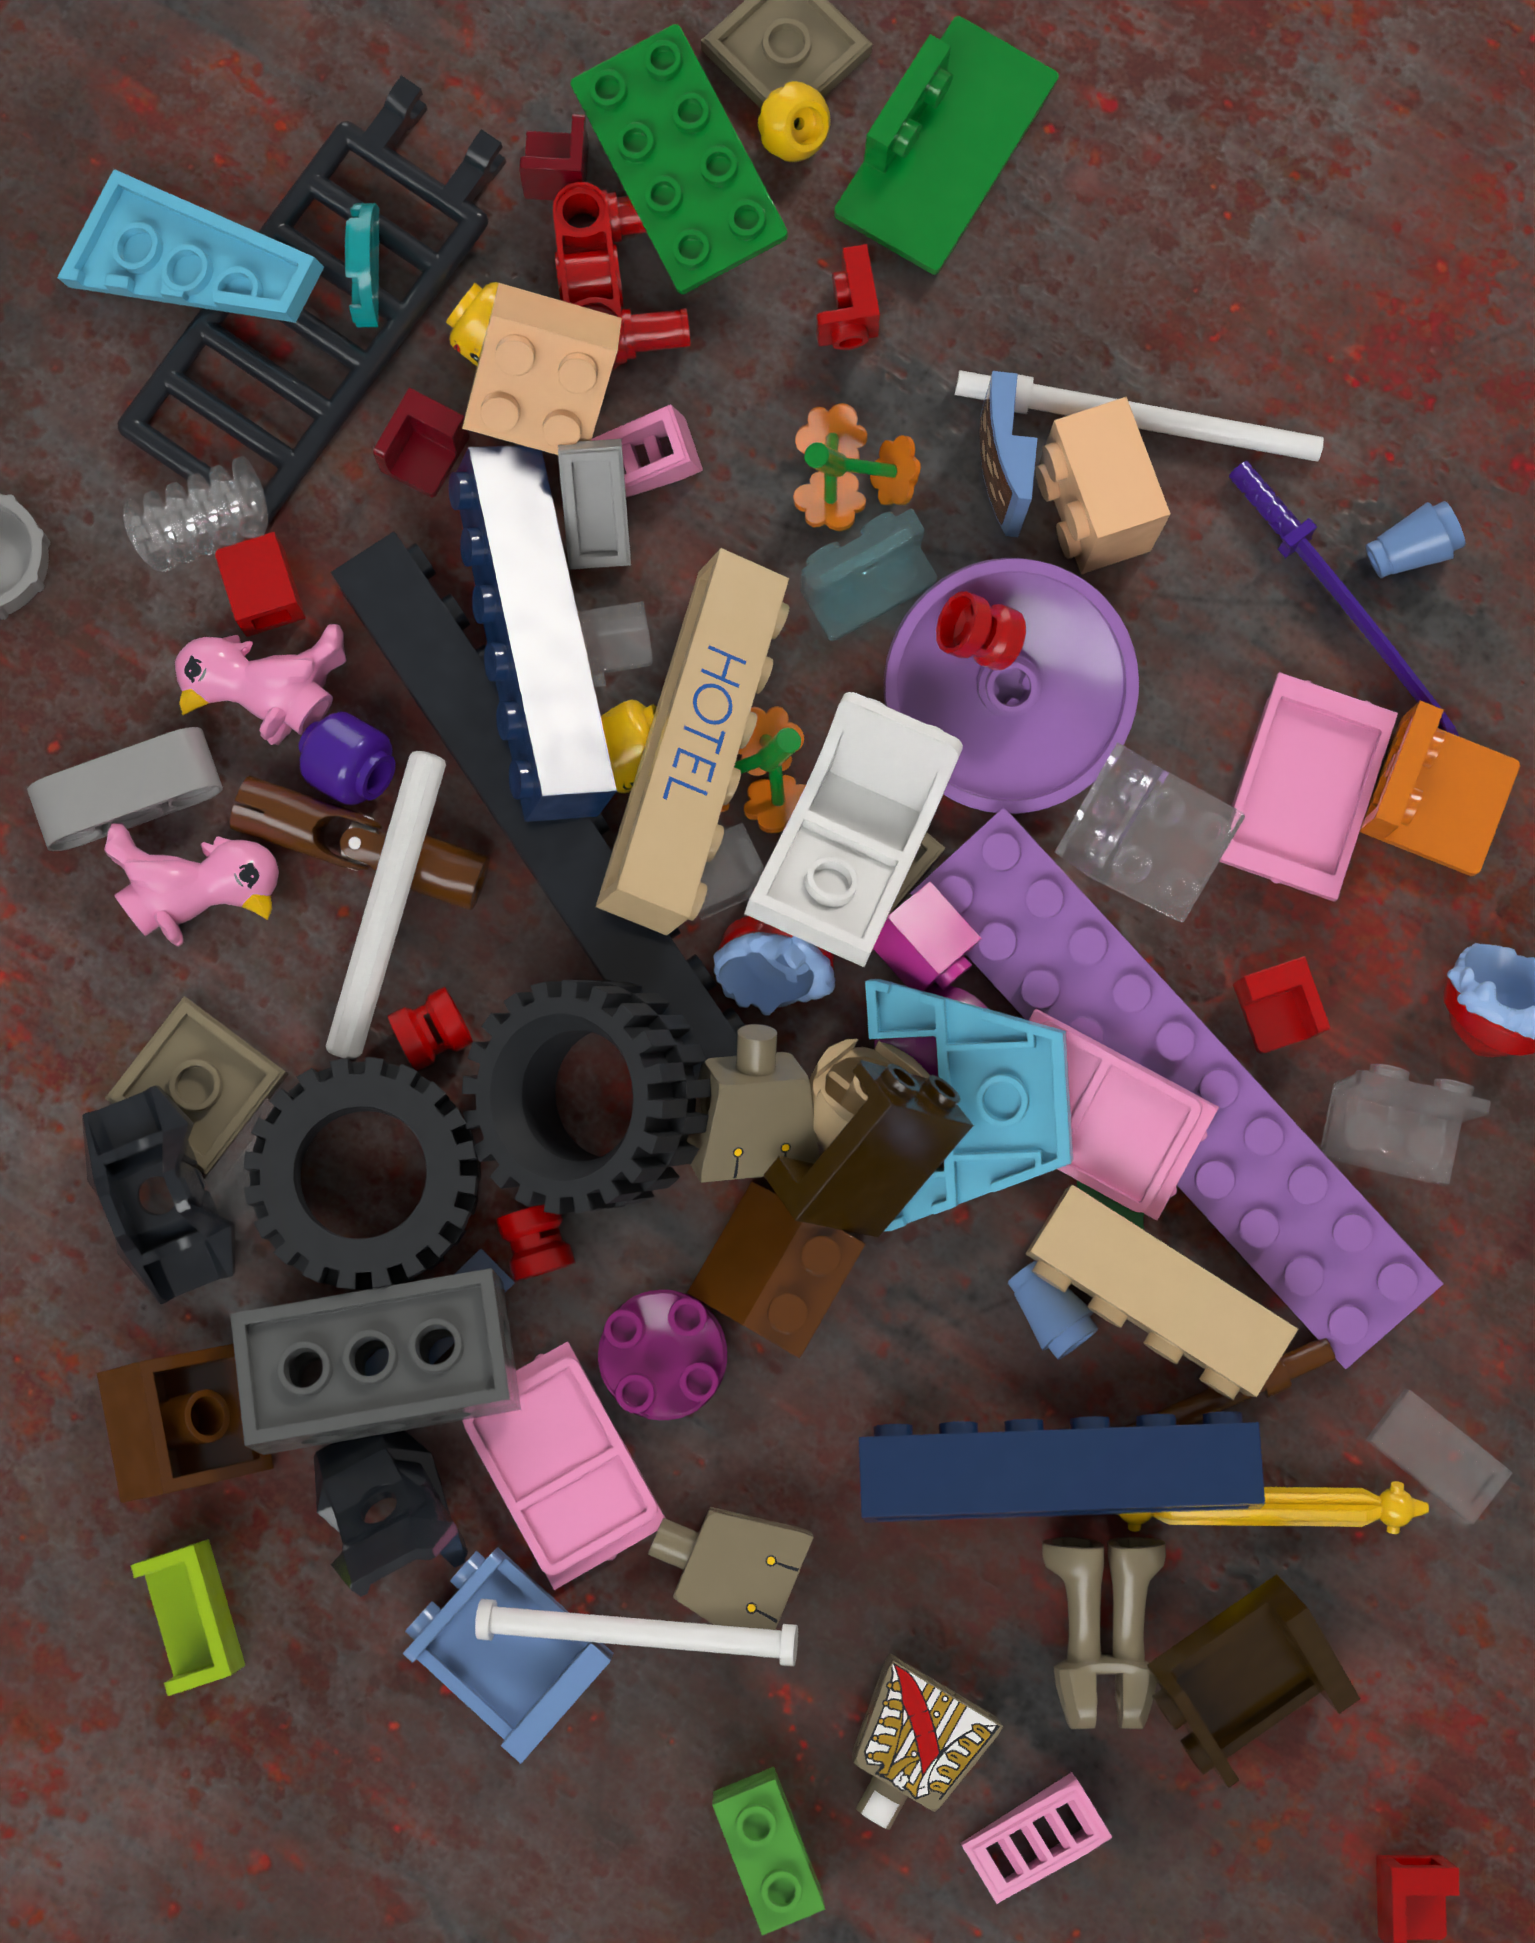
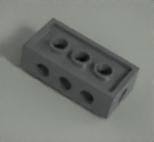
M492 1268L230 1314L244 1444L246 1447L263 1455L521 1410L504 1283ZM445 1337H453L455 1347L450 1358L441 1364L431 1365L429 1353L434 1343ZM387 1348L389 1359L386 1367L374 1376H366L365 1364L368 1357L376 1350ZM315 1360H322L323 1372L319 1380L312 1386L302 1388L301 1375L305 1367Z

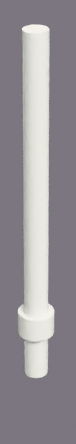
M959 370L955 395L985 400L991 376ZM1018 374L1014 412L1027 414L1029 408L1069 416L1117 399L1033 384L1034 377ZM1128 401L1138 429L1316 462L1319 461L1322 453L1324 438L1320 436Z

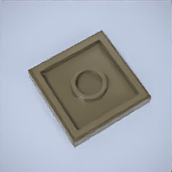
M745 0L701 40V50L761 109L764 101L773 90L784 87L790 81L805 83L819 91L824 98L871 55L872 43L828 0Z
M184 996L105 1099L114 1104L139 1094L152 1086H160L194 1123L188 1140L197 1160L196 1167L206 1175L211 1176L289 1073Z

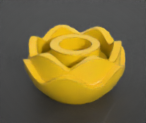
M798 81L787 82L784 87L773 90L762 105L758 118V129L762 135V144L770 153L787 162H798L810 158L824 145L828 137L831 123L830 112L823 96L815 88ZM799 118V124L795 128L794 121Z

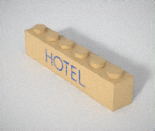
M722 548L698 572L597 900V908L664 935H668L685 921L694 920L700 912L707 893V885L700 882L706 862H711L715 857L724 835V827L717 824L723 805H727L732 799L741 776L740 769L734 767L739 748L743 749L747 745L756 726L757 714L751 712L755 693L759 694L763 690L772 671L773 659L767 657L771 639L774 640L780 634L788 616L789 605L782 601L789 578Z

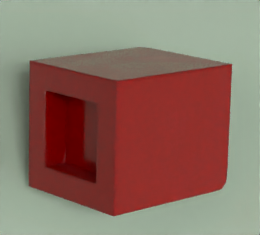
M275 532L229 545L215 552L235 621L246 637L306 619L286 552Z
M1305 956L1246 975L1233 984L1253 1043L1259 1054H1265L1313 1038L1330 1030L1328 1018Z
M1376 1855L1378 1937L1384 1943H1407V1940L1444 1939L1447 1935L1446 1896H1460L1459 1868L1442 1855Z

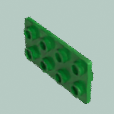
M954 17L941 39L931 34L928 36L866 135L864 162L836 204L834 217L933 275L938 274L1056 86L1059 77L1058 72L963 17Z
M678 24L665 28L571 80L570 84L679 294H686L788 239V231Z

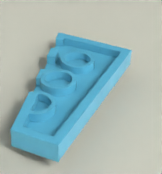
M113 169L57 278L69 288L296 323L324 266L311 255Z

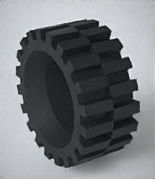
M612 980L545 981L531 985L532 992H516L503 1002L510 1013H491L481 1026L492 1038L490 1041L472 1043L467 1059L480 1064L478 1075L463 1076L462 1094H476L477 1110L465 1111L463 1115L466 1129L481 1128L484 1140L474 1145L479 1161L496 1160L499 1164L498 1168L490 1175L493 1181L501 1189L519 1187L514 1198L515 1200L528 1207L545 1205L544 1212L555 1214L571 1212L576 1214L642 1203L655 1197L652 1190L666 1189L674 1184L680 1176L672 1166L691 1164L699 1148L687 1141L689 1134L706 1132L709 1115L695 1112L696 1098L711 1097L710 1079L695 1080L693 1065L706 1061L701 1044L684 1045L681 1037L692 1029L683 1015H663L670 1002L659 994L641 993L642 986L630 982H612ZM592 1032L606 1038L620 1051L627 1063L633 1086V1110L629 1128L619 1144L602 1157L593 1155L581 1148L567 1133L557 1110L555 1094L558 1071L563 1059L576 1042Z
M365 1057V1062H351L348 1058L329 1061L331 1067L319 1072L311 1068L296 1076L299 1083L288 1092L281 1088L269 1101L274 1105L273 1109L265 1120L258 1117L251 1131V1134L257 1136L253 1151H245L243 1169L250 1172V1186L244 1187L247 1205L254 1208L258 1219L253 1223L260 1236L268 1239L276 1250L273 1253L286 1265H291L303 1272V1276L316 1282L326 1283L338 1288L369 1290L412 1281L417 1275L426 1270H432L444 1260L443 1256L454 1245L457 1246L466 1233L464 1229L471 1214H475L479 1199L477 1197L478 1181H481L480 1162L474 1150L476 1142L471 1129H466V1122L461 1112L440 1087L433 1081L431 1083L422 1077L418 1071L403 1064L398 1067L387 1064L384 1059ZM355 1112H380L405 1123L419 1140L426 1160L427 1176L425 1188L413 1213L397 1228L383 1235L368 1239L345 1238L325 1228L308 1208L301 1187L303 1158L316 1134L331 1121Z

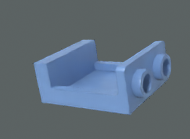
M496 1548L487 1559L476 1551L450 1580L459 1590L441 1610L432 1601L407 1628L405 1632L414 1641L403 1654L412 1663L415 1660L421 1662L504 1739L501 1746L521 1764L609 1664L614 1653L603 1643L502 1634H494L492 1640L477 1639L475 1622L478 1604L481 1599L496 1600L497 1607L569 1612L501 1549Z

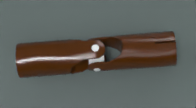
M252 776L246 777L241 784L235 801L245 805L243 807L233 804L230 816V828L232 830L355 871L368 870L369 867L366 865L369 864L376 872L387 832L383 833L376 829H382V825L373 818ZM341 816L353 820V822L340 838L342 851L341 856H338L326 846L324 842V829L331 819ZM425 835L410 890L472 910L484 886L490 858Z

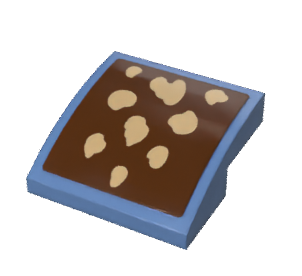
M992 371L980 416L979 435L982 470L990 503L1005 536L1018 537L1032 500L1037 438L1012 435L1018 374Z

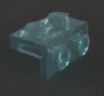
M912 508L895 517L893 512L883 513L863 526L860 530L861 537L843 547L838 542L830 543L818 549L807 558L806 564L808 566L803 568L801 573L800 591L831 641L842 638L924 592L936 583L937 575L921 550L925 529Z

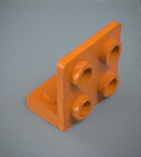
M1419 701L1400 720L1370 798L1360 832L1468 876H1475L1482 869L1519 771L1520 762L1517 759L1437 728L1444 710Z

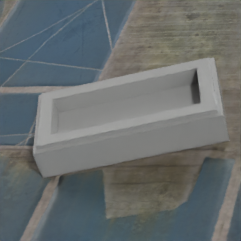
M622 439L578 441L577 444L558 445L569 569L631 565Z

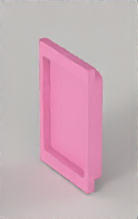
M1279 672L1271 694L1266 701L1220 839V847L1215 861L1270 879L1273 883H1282L1335 902L1338 899L1398 713L1373 705L1369 701H1362L1312 684L1308 680L1303 681Z
M1035 1009L1029 1021L1066 1031L1073 1161L1069 1165L1058 1168V1170L1123 1206L1158 1220L1169 1198L1176 1194V1185L1199 1143L1206 1139L1207 1129L1219 1107L1046 1013Z
M568 1341L546 1354H538L534 1361L516 1370L521 1410L462 1420L474 1447L554 1590L602 1562L614 1560L618 1553L658 1531L662 1519L665 1518Z

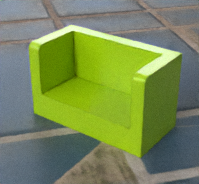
M209 1539L130 1565L134 1578L145 1575L174 1676L164 1682L167 1696L231 1676L246 1666Z

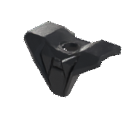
M156 1085L99 1110L83 1114L82 1124L87 1182L99 1197L115 1236L117 1254L158 1303L164 1304L176 1296L218 1279L233 1276L235 1274V1222L219 1216L210 1192L204 1191L205 1182L201 1172L194 1168L196 1167L197 1160L188 1140L194 1125L189 1117L160 1086ZM158 1176L165 1179L175 1204L169 1212L154 1214L143 1207L139 1193L142 1184L148 1178Z
M405 1430L334 1442L315 1452L314 1471L317 1513L340 1533L343 1544L342 1551L331 1566L350 1590L362 1597L368 1594L370 1585L416 1559L431 1560L439 1553L454 1568L466 1562L465 1557H467L468 1550L464 1538L450 1515L432 1453ZM386 1498L397 1499L395 1509L387 1518L377 1523L365 1522V1516L374 1504Z

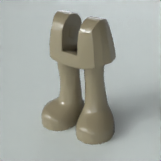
M1055 1537L1042 1540V1556L1045 1567L1062 1578L1067 1594L1069 1618L1067 1659L1054 1666V1675L1061 1706L1070 1729H1092L1096 1726L1098 1704L1096 1675H1115V1701L1119 1728L1143 1729L1146 1724L1157 1681L1147 1667V1664L1150 1662L1145 1661V1605L1149 1582L1164 1567L1166 1542L1163 1540L1147 1537H1118L1107 1541L1108 1561L1113 1585V1654H1101L1100 1646L1101 1582L1104 1570V1545L1097 1540L1081 1537Z

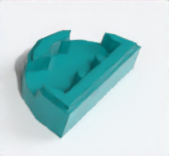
M354 203L353 207L350 208L352 218L346 221L345 272L346 277L352 278L350 314L353 323H356V327H378L379 207L376 203Z

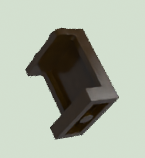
M861 1060L852 1071L868 1092V1099L818 1160L813 1164L778 1156L763 1175L795 1221L879 1238L974 1125L957 1105L960 1102L959 1094L940 1077L930 1075L928 1078L910 1074L896 1064H889L885 1067Z
M1277 1574L1147 1664V1667L1161 1690L1152 1695L1153 1700L1174 1730L1184 1725L1189 1733L1179 1740L1181 1745L1203 1775L1213 1768L1228 1788L1240 1780L1227 1761V1758L1313 1697L1321 1693L1338 1714L1360 1700L1358 1693L1309 1608Z

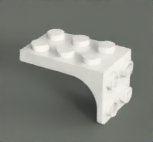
M854 692L845 693L838 705L826 741L805 789L748 901L744 914L865 967L963 749L961 741L936 726L920 722L885 706L875 699L866 698Z

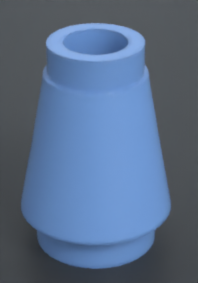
M1446 501L1435 506L1426 502L1399 523L1378 536L1376 540L1366 544L1365 547L1375 572L1380 578H1383L1389 574H1397L1453 559V552L1465 546V538L1454 511Z
M1033 1261L1015 1274L1008 1281V1285L1015 1292L1014 1295L1042 1351L1049 1348L1057 1360L1083 1344L1099 1328L1090 1318L1094 1312L1070 1289L1067 1288L1066 1292H1063L1032 1272L1037 1261Z

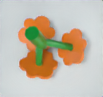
M844 403L834 405L829 411L823 407L813 408L808 414V424L800 427L795 437L796 446L799 451L805 454L806 463L819 471L810 477V484H804L794 492V504L800 511L805 512L806 523L812 527H821L826 524L835 531H844L853 525L855 513L863 511L866 506V498L862 493L858 492V479L849 472L870 475L872 486L879 489L878 499L882 505H892L893 503L897 505L908 504L913 497L914 487L921 470L919 460L914 457L915 443L913 439L909 436L901 435L894 441L886 440L880 446L879 459L875 462L860 460L858 448L866 444L868 434L864 427L857 425L858 417L855 409Z
M751 707V712L757 714L756 726L747 745L743 749L739 748L738 754H741L742 757L741 760L735 762L734 767L740 769L741 774L747 772L754 776H760L769 772V780L760 779L749 785L747 790L749 801L744 804V814L751 820H758V826L762 831L778 833L785 829L806 786L804 784L796 785V781L792 776L782 774V771H785L791 765V755L802 747L804 734L797 724L788 722V714L782 707H772L767 713L759 707ZM729 803L722 806L721 812L729 809Z

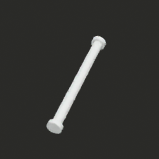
M493 1599L480 1600L475 1622L476 1638L480 1640H492L494 1634L761 1656L780 1658V1665L795 1666L798 1646V1625L783 1624L782 1630L497 1607V1601Z

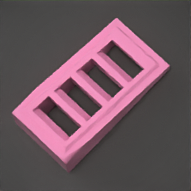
M671 404L591 440L622 439L623 464L627 473L624 475L626 498L680 481L703 471L688 424L684 416ZM666 436L669 437L674 454L665 457L659 441L660 438ZM644 444L650 461L649 465L641 467L634 446Z
M1071 1772L961 1842V1845L997 1904L1086 1855L1113 1837L1079 1781ZM1068 1803L1082 1826V1829L1073 1835L1070 1834L1056 1810ZM1042 1816L1046 1818L1060 1842L1051 1849H1048L1032 1823ZM1019 1829L1022 1830L1037 1855V1858L1026 1864L1009 1836ZM996 1842L999 1843L1015 1870L1014 1873L1006 1878L1002 1876L986 1849Z

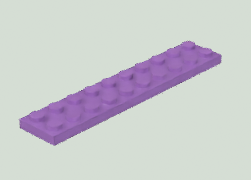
M1004 807L910 893L913 896L929 882L938 889L982 938L966 955L1026 1020H1029L1033 1011L1038 1009L1219 1107L1207 1129L1206 1139L1199 1143L1177 1186L1318 1340L1327 1338L1334 1351L1335 1358L1345 1369L1352 1365L1443 1285V1282Z

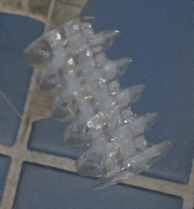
M241 456L233 459L232 470L234 479L226 468L218 465L210 470L211 486L203 476L197 473L188 477L187 486L189 494L182 485L174 482L166 485V501L155 490L145 493L143 498L144 510L134 499L126 501L124 506V523L127 535L135 550L150 567L164 573L176 568L178 562L188 564L198 560L200 554L206 556L214 554L222 545L229 546L242 542L244 537L252 539L264 535L268 526L266 498L255 469L245 457Z

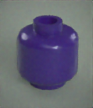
M341 711L329 714L321 721L313 722L305 729L300 738V772L304 780L338 802L352 806L366 800L376 799L386 790L393 778L395 760L392 756V745L388 736L349 713Z

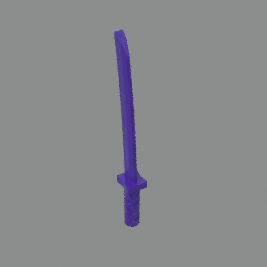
M1248 461L1237 466L1230 473L1229 478L1242 493L1244 492V496H1246L1248 501L1254 507L1256 506L1259 514L1266 521L1268 520L1271 528L1277 534H1280V538L1283 541L1278 551L1285 559L1295 551L1388 664L1417 703L1423 701L1441 708L1391 642L1309 541L1317 529L1315 523L1310 518L1303 523L1297 520L1296 516L1287 509L1284 502L1275 495L1272 488L1263 481L1260 474L1254 468L1252 469V465ZM1443 711L1437 728L1459 736L1455 726Z

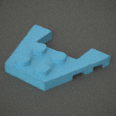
M869 979L865 981L869 1039L936 1037L939 1077L950 1084L959 1094L960 1102L957 1105L974 1125L944 1160V1168H937L884 1231L898 1229L910 1222L932 1214H938L954 1208L958 1204L990 1192H997L1072 1163L1073 1144L1066 1031L882 979Z

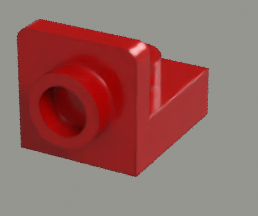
M867 244L843 248L842 271L832 272L834 296L838 310L821 312L816 315V336L818 346L832 345L837 350H850L865 345L870 338L878 337L880 311Z

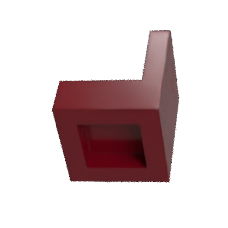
M572 114L571 133L526 132L525 156L520 158L519 168L524 199L554 200L557 193L566 185L574 182H587L589 142L585 114Z
M409 387L374 447L373 454L380 471L428 497H435L470 438L469 431L462 429L465 417Z

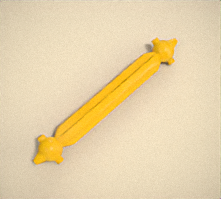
M1394 1481L1391 1482V1488L1383 1491L1379 1496L1364 1488L1264 1487L1265 1504L1261 1509L1117 1515L1128 1523L1130 1531H1140L1141 1524L1149 1521L1151 1517L1168 1525L1363 1527L1380 1519L1387 1525L1386 1530L1388 1533L1398 1534L1400 1527L1407 1525L1414 1517L1428 1513L1429 1505L1426 1502L1412 1498L1404 1490L1402 1482Z

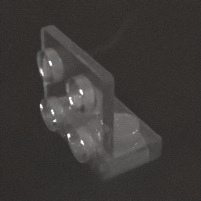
M1117 742L1055 853L1088 877L1178 922H1183L1232 841L1245 815L1232 805L1175 776Z
M1371 1064L1369 1071L1356 1070L1354 1075L1334 1082L1320 1150L1328 1159L1441 1186L1449 1185L1462 1122L1489 1115L1491 1105L1490 1100L1473 1097L1474 1087L1469 1084L1447 1079H1434L1433 1086L1422 1085L1408 1081L1409 1071L1384 1064Z

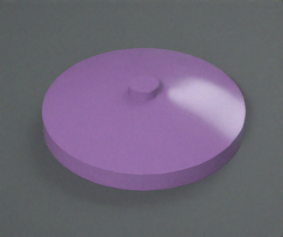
M999 558L974 563L954 571L930 587L913 604L897 628L889 648L884 672L885 706L925 724L936 726L945 733L958 738L963 745L943 795L965 806L998 813L1003 807L1010 814L1034 812L1049 808L1070 799L1090 786L1106 771L1123 747L1133 724L1139 695L1138 664L1134 646L1123 621L1108 600L1087 581L1072 572L1049 563L1024 558ZM968 591L986 599L990 607L995 604H1003L1023 614L1026 621V637L1019 656L1011 666L1004 670L995 671L979 665L974 661L973 656L958 658L945 653L939 648L936 641L938 617L950 597L958 592Z

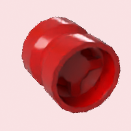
M968 591L958 592L950 597L938 617L936 627V641L942 651L958 658L973 656L974 661L979 665L995 671L1004 670L1012 665L1019 656L1026 637V621L1021 612L1003 604H995L990 607L986 599Z
M445 986L428 994L425 1004L415 1009L403 1007L387 1015L403 1051L414 1070L418 1072L434 1064L438 1054L448 1049L458 1052L474 1042ZM428 1013L443 1040L441 1042H438L425 1017Z
M537 1205L496 1219L501 1238L510 1242L513 1256L509 1261V1266L514 1282L576 1264L571 1245L562 1240L559 1227L563 1222L562 1214L544 1212L545 1205Z

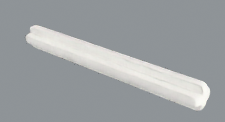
M416 751L412 752L409 756L338 1001L326 1049L329 1053L341 1058L355 1060L363 1052L444 774L445 760L429 752Z

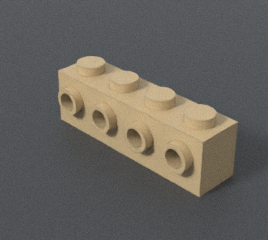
M1074 1185L1066 1188L1025 1253L1037 1261L1032 1270L1035 1275L1063 1292H1066L1070 1284L1076 1286L1093 1297L1087 1306L1091 1311L1119 1328L1123 1326L1126 1319L1149 1333L1143 1342L1147 1347L1175 1364L1179 1362L1182 1355L1205 1369L1199 1378L1203 1383L1231 1400L1235 1399L1238 1392L1245 1396H1258L1298 1331V1328Z

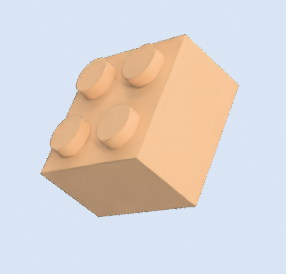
M499 283L462 429L558 455V445L577 444L578 441H591L616 358L622 318Z
M1127 397L1054 420L1046 445L1042 447L1043 453L1040 465L1035 467V473L1043 498L1046 502L1054 500L1062 522L1056 524V530L1060 546L1066 558L1075 557L1081 574L1150 552L1170 516V511Z

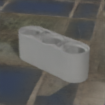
M189 727L163 734L35 781L27 788L49 851L72 849L107 837V832L112 823H123L129 829L211 799L223 790L203 730L198 727Z

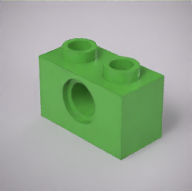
M771 1767L713 1791L712 1805L762 1935L825 1910L823 1892L775 1768Z

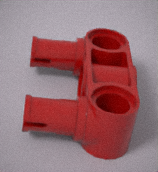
M574 182L562 188L553 201V219L557 244L555 261L560 300L622 318L618 350L612 371L620 364L627 363V360L636 359L637 352L691 347L686 308L631 315L630 309H621L624 307L617 247L613 243L622 242V235L647 233L629 197H617L616 191L607 192L606 189L600 190L597 186L588 182ZM581 213L590 214L597 219L591 226L585 228H575L568 224V221L573 216Z

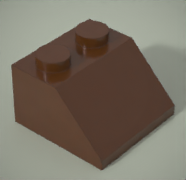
M751 1182L687 1293L800 1359L866 1244L843 1230L795 1221L777 1194Z
M234 1344L139 1361L97 1373L121 1503L274 1469L271 1454L263 1455L246 1447L244 1444Z

